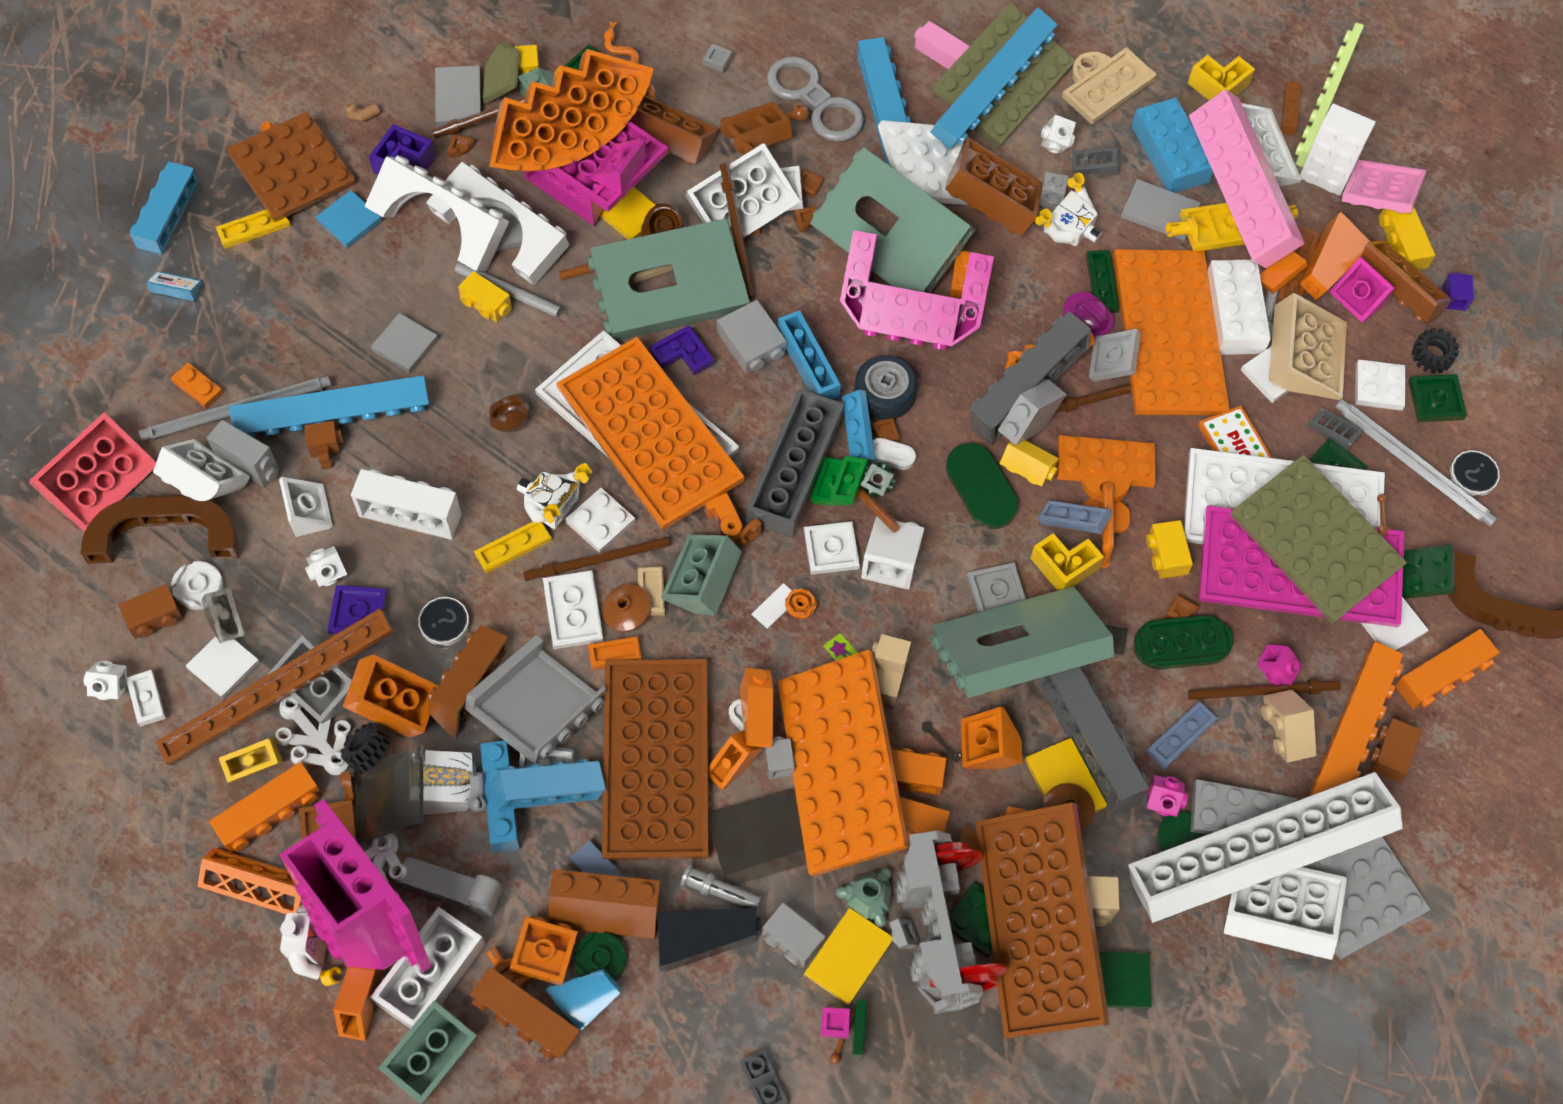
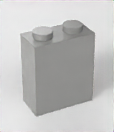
M758 300L717 320L718 335L746 374L751 371H758L766 363L772 360H779L786 354V339Z
M1049 379L1021 393L998 431L1015 445L1020 444L1045 429L1067 394Z
M223 420L208 435L207 440L213 452L250 476L249 480L265 488L269 482H273L277 477L279 468L270 448Z

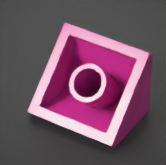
M639 138L614 144L590 178L622 194L646 161L644 140Z
M1360 257L1329 293L1358 320L1364 323L1386 306L1395 287L1364 258Z

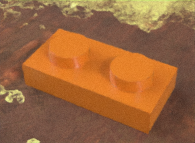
M186 363L171 377L173 384L206 410L224 394L219 386L189 363Z

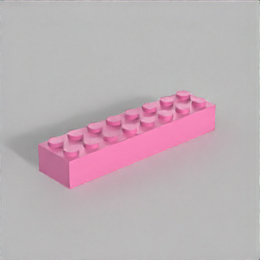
M1225 89L1191 113L1189 118L1252 261L1264 268H1268L1305 244L1240 99Z

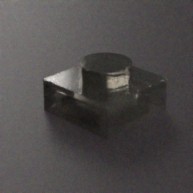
M1104 624L1113 635L1114 654L1123 655L1128 629Z

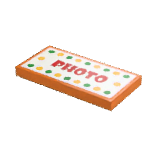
M1242 406L1199 421L1198 427L1212 451L1272 458Z

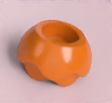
M794 589L785 599L786 610L791 616L798 619L811 616L816 609V600L809 590Z

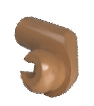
M349 103L345 106L346 116L352 120L364 122L380 114L375 103L364 109H358L354 103Z

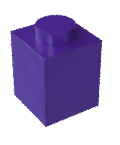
M1449 273L1442 285V290L1453 301L1446 309L1467 311L1474 299L1473 275Z

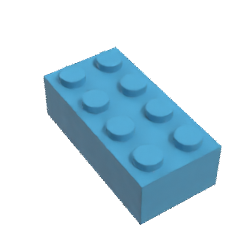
M1175 97L1136 109L1131 127L1166 190L1177 193L1209 183L1213 170L1196 131L1178 99Z

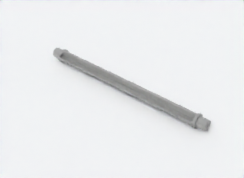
M328 376L322 378L315 377V379L154 426L150 425L146 429L139 430V435L142 441L147 439L154 440L160 436L229 417V406L308 394L318 390L322 391L323 388L331 386Z
M1343 399L1338 402L1335 408L1342 412L1345 418L1364 430L1372 439L1478 521H1483L1490 527L1497 520L1495 516L1489 513V509L1354 405L1348 404Z

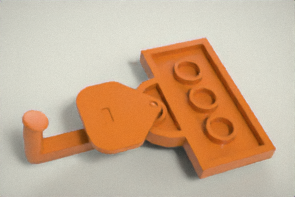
M1059 435L1057 441V458H1059L1057 462V480L1081 481L1083 490L1090 497L1082 505L1110 509L1112 517L1102 533L1101 554L1104 556L1100 568H1106L1111 562L1110 558L1114 548V533L1125 532L1130 524V511L1120 500L1128 494L1130 486L1150 488L1155 486V443Z

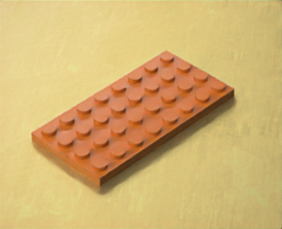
M1115 249L1113 260L1123 331L1137 329L1141 333L1136 372L1133 375H1129L1134 414L1218 415L1225 411H1230L1205 251Z
M638 337L633 338L556 383L557 389L662 531L701 508L712 499L744 482V475Z
M866 650L778 680L786 737L791 740L795 767L792 774L808 874L814 877L909 848L873 652Z

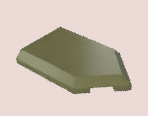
M504 41L497 45L485 64L484 104L517 87L519 51Z

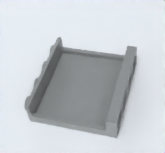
M537 635L467 694L465 710L534 764L538 763L542 758L547 759L559 742L564 743L570 737L573 729L582 727L593 711L596 713L602 708L606 688L602 687L595 692L542 651L544 641Z

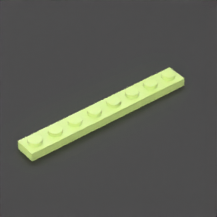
M1356 22L1353 30H1348L1343 42L1347 44L1346 46L1341 45L1336 58H1339L1340 61H1334L1330 70V74L1333 77H1327L1323 87L1326 93H1321L1316 106H1319V110L1314 109L1309 122L1313 124L1312 126L1307 125L1302 138L1306 140L1305 143L1300 142L1295 155L1299 157L1295 165L1304 167L1364 27L1362 24Z

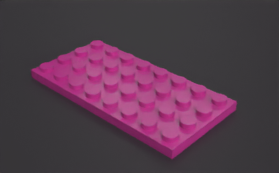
M1206 506L1198 601L1326 618L1232 518L1230 513L1233 509ZM1389 529L1387 535L1381 536L1403 558L1404 531ZM1403 567L1339 620L1399 627L1401 625Z

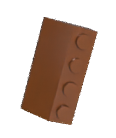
M646 95L643 97L635 114L629 120L668 147L667 154L681 157L684 162L689 164H696L705 158L720 128Z
M1385 240L1368 242L1361 257L1395 287L1393 293L1397 296L1396 300L1402 306L1411 308L1415 312L1414 316L1423 323L1435 321L1453 301Z
M553 869L549 893L548 923L553 925L559 923L566 924L572 927L574 931L605 932L619 936L655 939L661 883L658 880Z

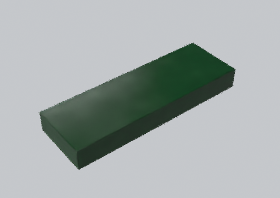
M1110 250L1087 251L1086 261L1092 295L1098 298L1111 313H1118L1119 303Z

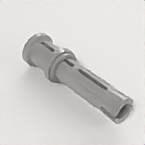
M688 864L680 886H689L699 890L701 895L704 896L712 894L743 908H755L756 913L762 898L761 896H756L736 886L715 879L714 873H704L693 868L692 864ZM692 877L697 878L702 882L692 879ZM724 890L745 898V900L724 892Z

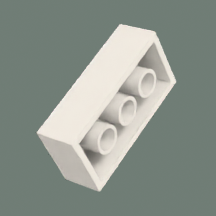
M1333 103L1319 129L1301 171V179L1340 196L1376 122Z
M1212 260L1208 268V277L1221 355L1261 354L1266 350L1271 338L1258 264L1252 260Z
M361 469L351 493L359 517L453 540L462 515L456 492H453L451 489L431 487L422 481H417L416 483L407 481L405 478L397 475L393 477L383 475L377 470L367 471Z
M439 907L419 932L432 967L422 973L417 965L411 967L406 958L402 957L396 962L371 996V999L377 1006L410 1029L433 1001L437 1002L440 1006L486 945L482 936Z

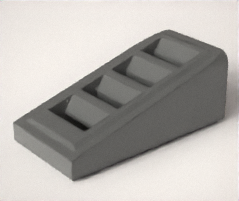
M1118 148L1072 151L1073 173L1119 174ZM1080 158L1084 159V165H1080ZM1089 159H1093V164H1089Z
M1321 408L1307 424L1325 439H1333L1347 451L1359 440L1364 432L1357 425L1324 408ZM1324 417L1326 421L1321 425L1318 422ZM1330 423L1334 425L1331 429L1327 428ZM1337 429L1341 430L1339 434L1335 432Z

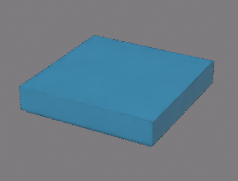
M351 190L316 216L317 222L346 248H349L381 223L382 219L377 213L364 207L366 203Z

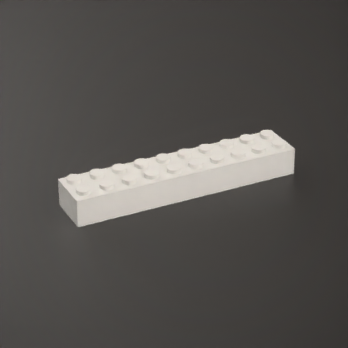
M1376 772L1128 864L1132 886L1149 918L1154 923L1401 830V809Z

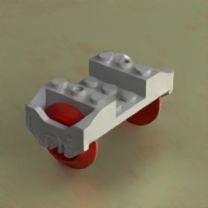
M940 831L909 835L910 847L908 853L904 854V865L902 872H899L895 896L897 903H902L903 911L923 908L921 910V919L923 926H928V935L926 936V942L920 943L917 952H914L915 959H912V965H910L912 982L917 981L918 990L933 1006L934 1014L962 1010L979 1003L983 992L998 986V978L1008 972L1007 966L1002 964L976 965L971 942L954 945L944 896L958 894L960 887L957 872L980 863L984 858L983 853L978 850H972L967 843H952L951 835Z

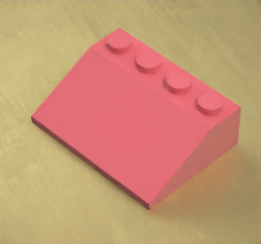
M104 412L31 478L29 484L85 532L91 520L101 510L117 501H121L154 470L156 462Z

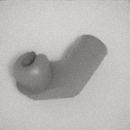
M476 772L469 775L471 790L467 804L471 811L481 812L486 807L483 773Z

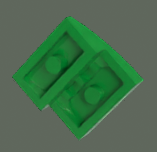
M845 456L843 460L825 457L810 498L812 503L829 506L854 504L868 460Z

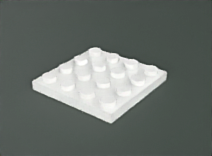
M883 120L880 122L878 129L891 167L940 203L968 205L963 200L952 197L945 190L947 178L963 143L960 146L956 143L950 150L930 133L935 125Z

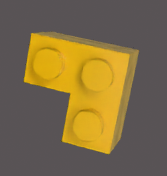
M1207 55L1193 66L1188 84L1209 101L1225 89L1237 96L1250 85L1255 68L1240 56L1226 67H1223Z
M1053 533L1034 546L1030 559L1058 591L1077 585L1099 570L1104 556L1089 538L1068 551Z

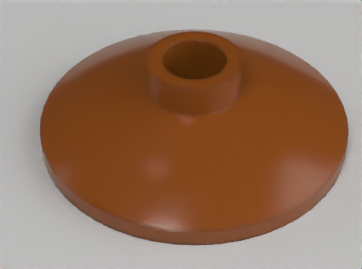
M632 584L621 585L613 589L605 598L602 606L603 618L607 625L616 631L629 632L635 630L649 616L651 610L650 598L639 586ZM624 602H627L625 607L620 608Z
M1069 783L1060 784L1050 789L1043 800L1042 808L1062 805L1067 802L1077 803L1081 832L1084 831L1091 824L1095 814L1094 802L1089 793L1082 787Z

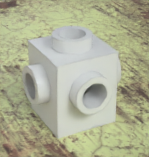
M1054 115L1042 129L1041 138L1043 140L1041 146L1055 154L1062 153L1067 148H1070L1075 139V135L1072 134L1076 122Z
M334 546L326 550L324 548L317 549L306 558L309 566L305 567L310 581L316 579L319 587L322 585L330 586L336 583L338 578L347 575Z
M110 661L96 662L84 675L87 696L97 697L100 700L118 699L127 690V666L112 664Z

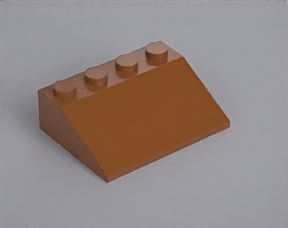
M967 137L947 178L945 190L952 197L966 202L972 209L986 214L990 220L1004 225L1010 232L1022 236L1037 217L1043 183Z

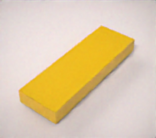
M263 210L217 226L216 229L224 249L287 228L290 226L287 217L274 222L267 210Z
M531 522L475 550L474 554L485 574L551 542L552 538L543 522Z

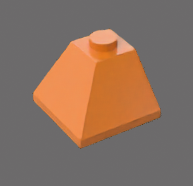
M1003 707L961 719L962 768L1004 769L1023 763L1021 737Z

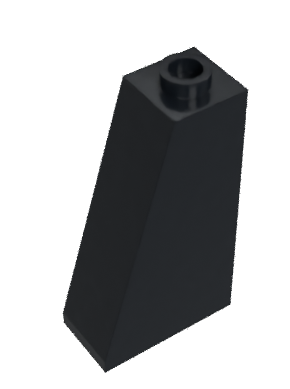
M755 908L658 912L660 972H667L755 942L756 933H761V916H755Z

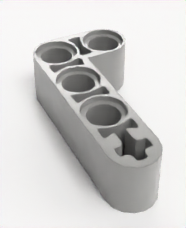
M406 857L403 862V866L407 871L406 876L400 881H395L398 886L488 917H492L502 893L499 882L490 877L477 875L476 879L411 857Z

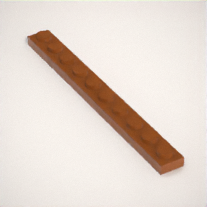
M382 609L376 610L156 741L165 763L171 766L394 633Z

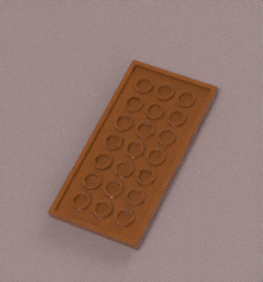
M707 659L605 660L603 781L606 790L603 793L602 859H608L609 861L708 859Z
M1067 803L976 821L979 851L983 853L984 857L981 861L994 964L1005 965L1008 969L1006 974L998 978L999 985L997 986L1004 1038L1109 1025L1077 803Z

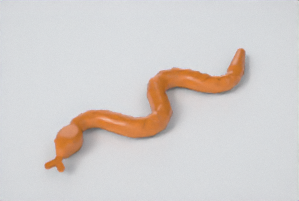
M610 21L611 27L604 34L605 48L608 52L615 55H628L631 57L630 62L639 64L640 57L636 50L631 47L613 46L611 44L615 38L613 27L617 25V22L612 23ZM649 84L647 96L655 99L654 87Z

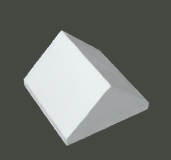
M286 477L279 479L288 521L295 537L330 529L333 526L323 484Z

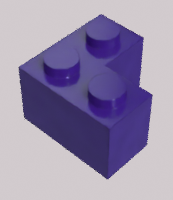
M395 124L390 127L369 156L373 173L377 175L386 156L395 158L396 155L402 156L409 160V165L413 167L419 166L425 170L429 168L436 158L431 140Z

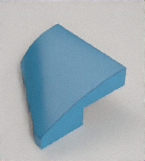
M600 969L583 977L571 978L570 981L563 982L562 986L549 985L546 991L562 1012L581 1031L620 994L622 988L604 969Z

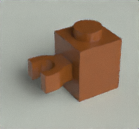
M334 421L304 425L306 444L311 458H319L322 470L332 468L330 455L340 453L339 444L343 443L341 429H336Z

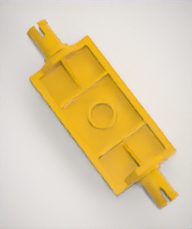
M1227 203L1182 209L1179 214L1182 221L1166 223L1167 236L1172 237L1186 234L1194 252L1245 245ZM1295 204L1289 205L1292 216L1296 219L1298 216L1297 206Z

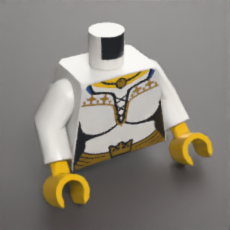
M583 463L577 466L574 472L568 474L543 472L534 482L522 478L518 483L517 491L525 494L524 508L534 523L544 522L549 527L556 529L578 501L579 482L586 483L589 480L587 475L592 474L590 467Z

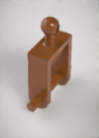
M772 101L730 117H723L721 119L720 131L725 137L734 138L733 145L738 153L747 154L763 143L767 147L792 138L790 121H804L808 117L809 112L806 106L800 104L795 106L791 112L784 114L775 102Z

